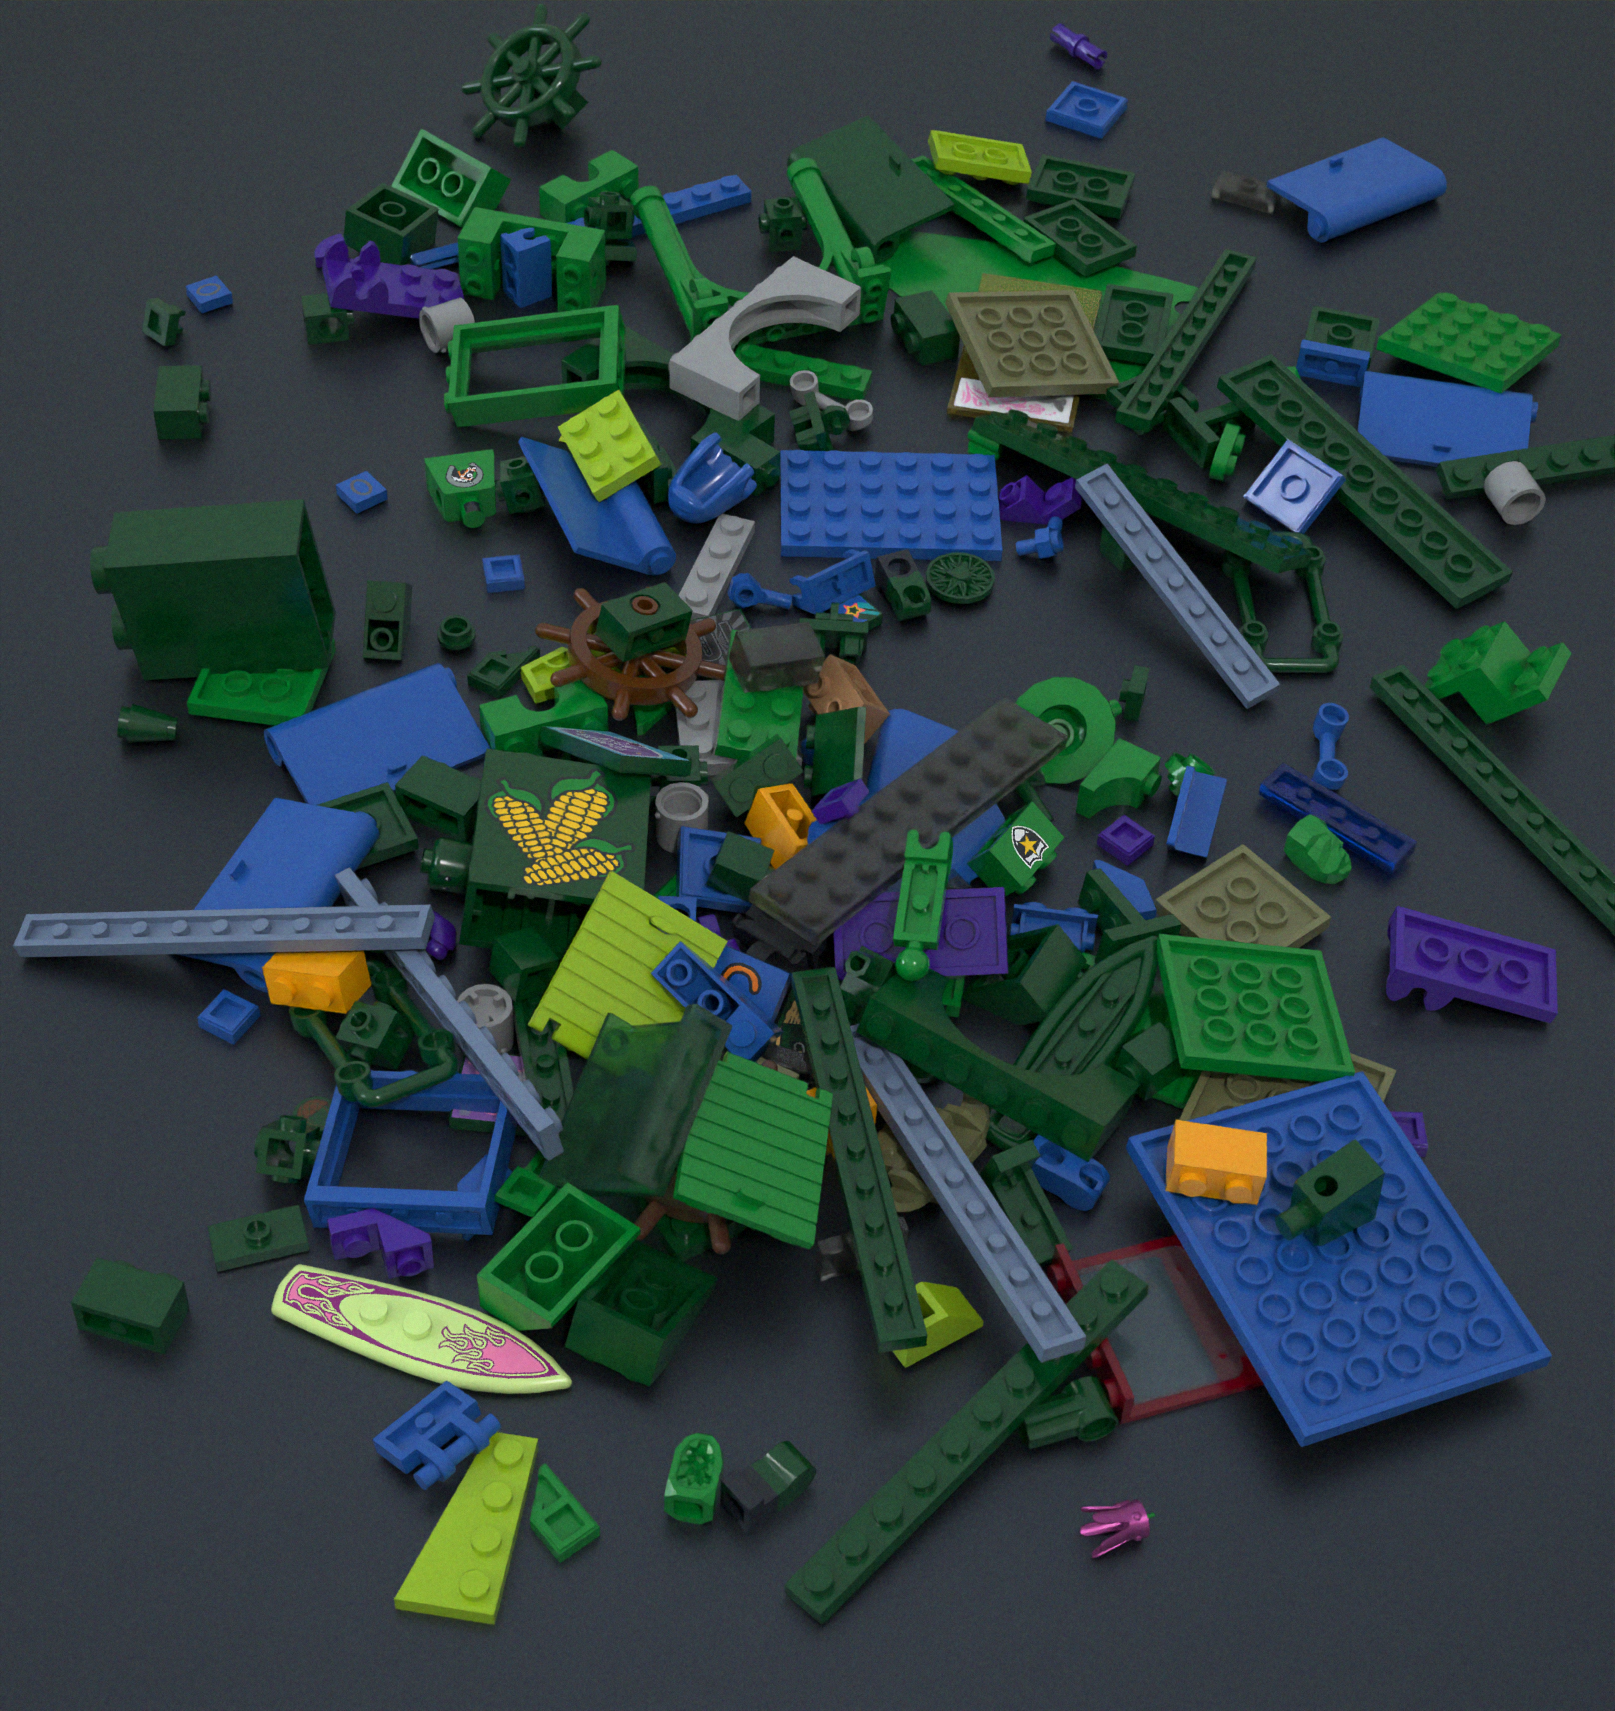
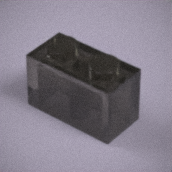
M810 622L736 631L729 655V660L744 693L817 683L825 659V655Z

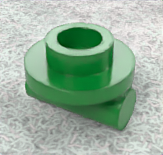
M972 428L970 429L967 437L969 440L968 454L995 455V461L1002 456L1005 445L973 431Z

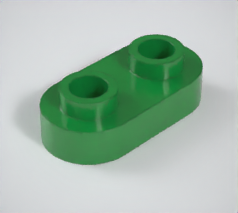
M1230 423L1226 424L1213 458L1209 473L1210 479L1223 482L1225 476H1233L1238 456L1241 455L1246 435L1240 434L1241 426Z

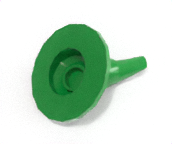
M1053 677L1036 683L1017 699L1008 717L1007 742L1012 757L1018 765L1025 761L1034 760L1036 766L1042 770L1046 783L1069 784L1086 778L1114 745L1115 717L1122 713V708L1116 699L1108 701L1095 686L1078 678Z

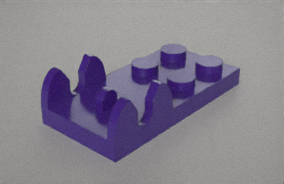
M343 237L334 239L325 252L322 269L330 307L419 318L420 311L425 306L429 308L453 299H464L458 273L446 269L419 268L410 264L381 263L378 246L373 241H369L361 248L360 255L354 259L347 256L349 250Z
M1005 887L946 890L938 950L923 949V952L929 958L930 969L943 976L1009 973ZM900 892L832 895L835 968L838 980H844L847 974L845 963L851 951H859L861 946L894 963L898 954L906 948L895 947L893 941Z
M1400 906L1395 908L1387 925V936L1390 941V973L1386 980V994L1390 1000L1397 1001L1408 996L1412 989L1423 988L1426 990L1423 994V1001L1428 1011L1438 1010L1456 997L1551 1023L1558 1014L1556 949Z

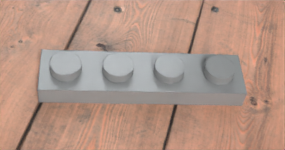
M726 514L718 516L678 595L693 610L691 620L715 614L731 582V578L755 533V521Z

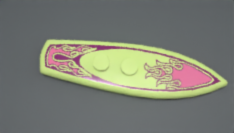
M298 1264L281 1281L273 1299L271 1311L274 1316L379 1363L440 1384L449 1381L458 1388L502 1394L540 1393L567 1389L572 1384L569 1375L553 1357L533 1340L508 1324L478 1310L415 1290Z

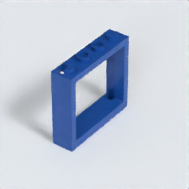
M371 1070L374 1083L372 1089H378L419 1072L411 1070L403 1072ZM457 1073L453 1078L387 1105L372 1108L362 1105L359 1101H347L338 1092L336 1085L304 1198L313 1227L328 1228L327 1219L374 1208L424 1232L493 1235L500 1203L495 1202V1194L505 1183L518 1122L480 1074ZM359 1109L451 1111V1109L497 1113L480 1191L339 1187Z

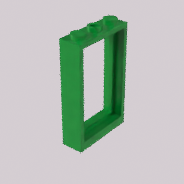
M619 305L454 325L453 340L448 341L451 366L446 367L449 392L444 393V406L447 414L452 413L457 427L581 413L617 390H620L624 396L626 327ZM600 338L599 380L469 396L471 357L473 353Z

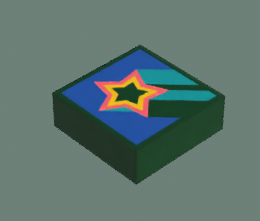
M861 594L839 604L838 613L853 614V622H868V631L882 624L883 614Z

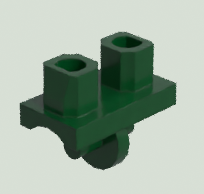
M814 391L804 394L806 405L789 411L796 431L795 436L800 450L832 451L833 446L829 434L840 435L847 429L850 424L849 413L844 407L829 405L826 409L820 411Z
M831 602V613L816 612L815 619L799 618L798 642L808 644L806 662L824 661V650L826 647L840 648V659L853 665H858L863 650H867L869 623L853 622V614L838 613L839 602Z
M861 946L859 951H851L845 963L847 974L840 985L850 1026L860 1024L870 996L897 972L894 962L864 946Z

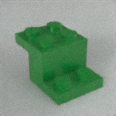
M1505 621L1492 627L1485 625L1463 640L1456 638L1448 642L1441 649L1440 653L1442 655L1437 664L1428 672L1427 676L1429 678L1424 686L1438 700L1459 691L1486 725L1547 701L1571 652L1561 642L1549 648L1542 646L1530 653Z

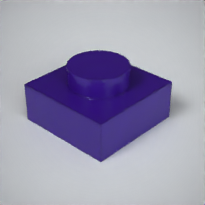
M861 778L831 789L811 812L820 825L835 819L839 823L847 821L859 812L860 808L858 805L869 793V790Z

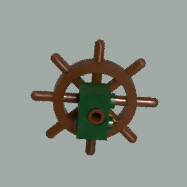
M665 582L598 603L585 589L579 588L575 590L573 598L584 611L576 618L571 629L547 623H539L535 628V633L539 638L568 644V659L571 666L554 672L550 677L552 685L562 687L581 680L594 692L614 701L612 716L618 721H622L627 717L630 705L649 706L670 701L684 716L693 718L698 713V707L685 693L693 686L697 675L724 681L726 665L701 660L702 646L699 637L714 632L716 629L715 621L711 618H706L690 624L693 610ZM675 647L680 655L663 650ZM590 650L606 654L595 658ZM659 666L675 669V671L666 674ZM617 667L621 673L612 670V668ZM645 674L648 678H640L638 676Z

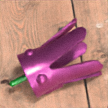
M1138 1499L1121 1501L1113 1506L1080 1507L1083 1512L1098 1513H1094L1092 1515L1094 1521L1082 1525L1079 1532L1084 1536L1118 1532L1105 1539L1098 1548L1093 1550L1092 1558H1096L1128 1540L1140 1541L1142 1538H1147L1150 1533L1148 1519L1154 1518L1155 1513L1147 1514L1144 1506Z

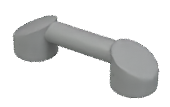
M803 370L791 376L790 388L792 396L801 405H806L804 394L814 391L820 409L824 410L829 405L842 406L848 411L850 416L848 430H860L872 422L873 407L868 401L854 400L844 406L819 393L818 378L813 372Z

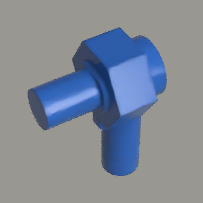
M1050 518L1047 528L1035 530V538L1017 541L1016 550L1018 556L1038 553L1040 559L1057 557L1058 552H1063L1064 546L1061 535L1063 521L1061 518Z
M740 573L731 578L728 597L739 608L743 609L761 603L789 610L792 595L761 588L760 583L749 573Z

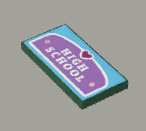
M541 727L540 741L542 743L620 773L677 777L690 776L692 761L612 732Z

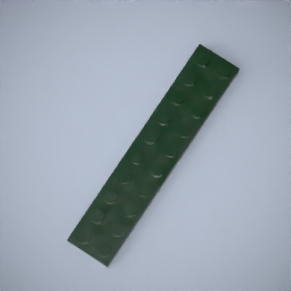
M1272 354L1267 355L1219 377L1216 388L1280 447L1287 440H1290L1341 473L1346 480L1334 496L1456 609L1510 581L1513 574L1510 568Z
M1009 409L1008 413L992 411L991 415L976 416L972 427L973 431L1075 479H1079L1108 464L1145 512L1277 574L1306 567L1310 563L1313 552L1303 548L1302 541L1286 535L1279 537L1271 533V527L1258 521H1250L1249 523L1240 519V513L1234 509L1224 506L1219 508L1208 504L1209 499L1201 494L1194 492L1184 493L1178 490V484L1165 478H1157L1156 480L1148 476V471L1141 466L1127 464L1126 466L1116 461L1118 457L1113 453L1104 450H1097L1096 452L1087 448L1088 443L1073 436L1066 438L1057 434L1058 429L1052 425L1031 422L1028 420L1029 415L1015 409Z

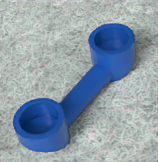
M1335 703L1321 705L1313 722V732L1320 741L1319 762L1311 780L1320 787L1331 790L1341 789L1348 776L1346 766L1341 761L1335 759V742L1341 737L1349 720V715L1342 706Z

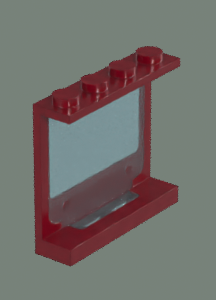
M1177 1235L1074 1261L1071 1260L1064 1243L1055 1245L1052 1265L1048 1266L1047 1274L1055 1290L1061 1293L1065 1305L1111 1259L1148 1284L1149 1295L1084 1360L1089 1369L1095 1368L1120 1424L1264 1385Z

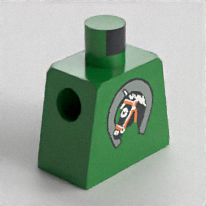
M493 449L424 458L426 487L444 521L454 522L463 520L465 526L476 528L484 523L485 517L496 514Z

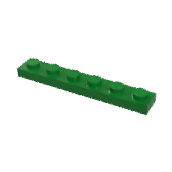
M923 155L911 159L955 204L953 212L956 215L965 218L975 225L978 230L996 239L1000 245L1018 254L1022 260L1031 263L1054 255L1055 242L956 176L947 175L935 169L934 162Z

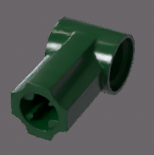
M1088 1376L1074 1380L1062 1390L1061 1394L1047 1397L1017 1427V1432L1023 1446L1026 1445L1029 1450L1074 1436H1078L1080 1440L1087 1442L1101 1439L1117 1427L1118 1419L1100 1380L1096 1377Z

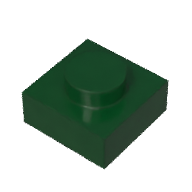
M1134 665L1131 680L1123 679L1119 702L1126 703L1123 719L1139 722L1150 668Z

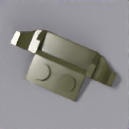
M963 1092L960 1107L947 1104L944 1109L934 1108L972 1164L987 1147L985 1138L990 1126L989 1106ZM886 1124L877 1136L887 1176L892 1183L891 1191L896 1211L910 1212L921 1208L929 1202L939 1204L892 1130Z

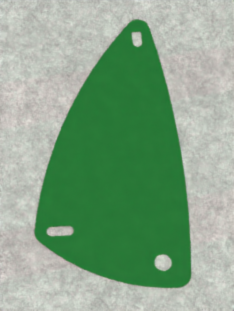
M907 231L900 234L899 246L895 254L884 262H875V266L883 265L884 267H890L889 288L899 296L904 297L932 290L947 311L948 308L945 302L948 293L1073 290L1095 335L1107 284L1174 294L1166 337L1181 316L1175 310V305L1183 301L1190 302L1199 287L1116 266H1110L1084 276L1055 253L1052 256L1030 263L1022 260L1018 254L999 243L916 231ZM848 234L854 249L861 248L856 241H852L853 238ZM1108 359L1119 383L1141 375L1147 366L1132 361ZM1085 394L1096 399L1106 398V394Z

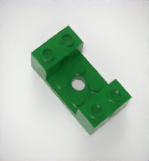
M474 207L457 238L460 284L463 295L493 300L503 282L500 235L504 233L510 234L524 228H534L535 235L531 238H526V240H533L541 236H546L550 239L552 285L557 286L558 312L596 308L606 287L605 230Z

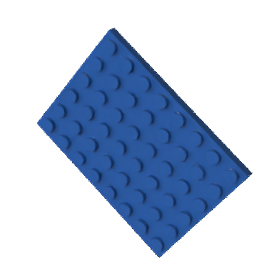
M1363 1071L1355 1073L1354 1076H1343L1188 1120V1122L1267 1133V1178L1257 1205L1248 1203L1236 1204L1228 1200L1201 1196L1190 1197L1181 1193L1166 1191L1167 1146L1174 1125L1128 1138L1125 1149L1300 1447L1548 1365L1552 1354ZM1356 1139L1385 1172L1375 1219L1323 1246L1314 1245L1305 1233L1291 1241L1285 1239L1276 1226L1275 1216L1290 1208L1294 1182L1323 1160Z

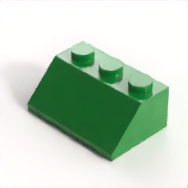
M420 129L391 187L439 208V215L463 228L474 207L495 210L512 179L429 132Z
M567 1182L477 1274L480 1307L517 1331L551 1329L641 1234V1228Z

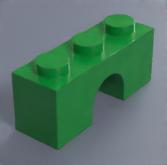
M611 150L588 162L589 181H574L563 174L540 186V215L550 221L569 223L578 218H584V210L588 207V197H600V192H616L620 194L621 198L628 200L639 189V166Z
M579 680L562 687L554 686L555 706L546 711L538 712L525 708L517 695L480 704L481 733L490 748L494 750L532 754L538 748L544 752L556 748L540 741L541 727L608 731V705L603 696L594 692Z

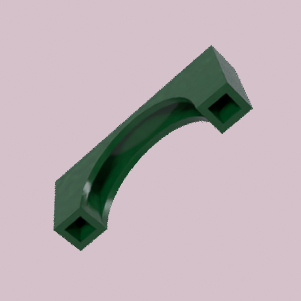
M626 327L624 390L655 389L666 391L683 397L698 407L705 415L707 421L691 437V452L695 450L704 438L713 433H717L722 439L718 445L722 448L723 454L725 448L747 433L768 445L774 442L775 413L758 404L741 420L737 421L670 389L668 365L669 360L674 354ZM594 338L561 360L562 384L599 380L600 338Z
M930 968L925 977L914 982L904 980L896 973L870 996L856 1031L857 1033L1087 1162L1091 1160L1124 1120L1140 1086L1138 1082L1103 1063L1093 1070L1082 1074L1067 1076L1048 1075L1019 1068L990 1055L967 1039L951 1022L942 1001V996L950 979Z

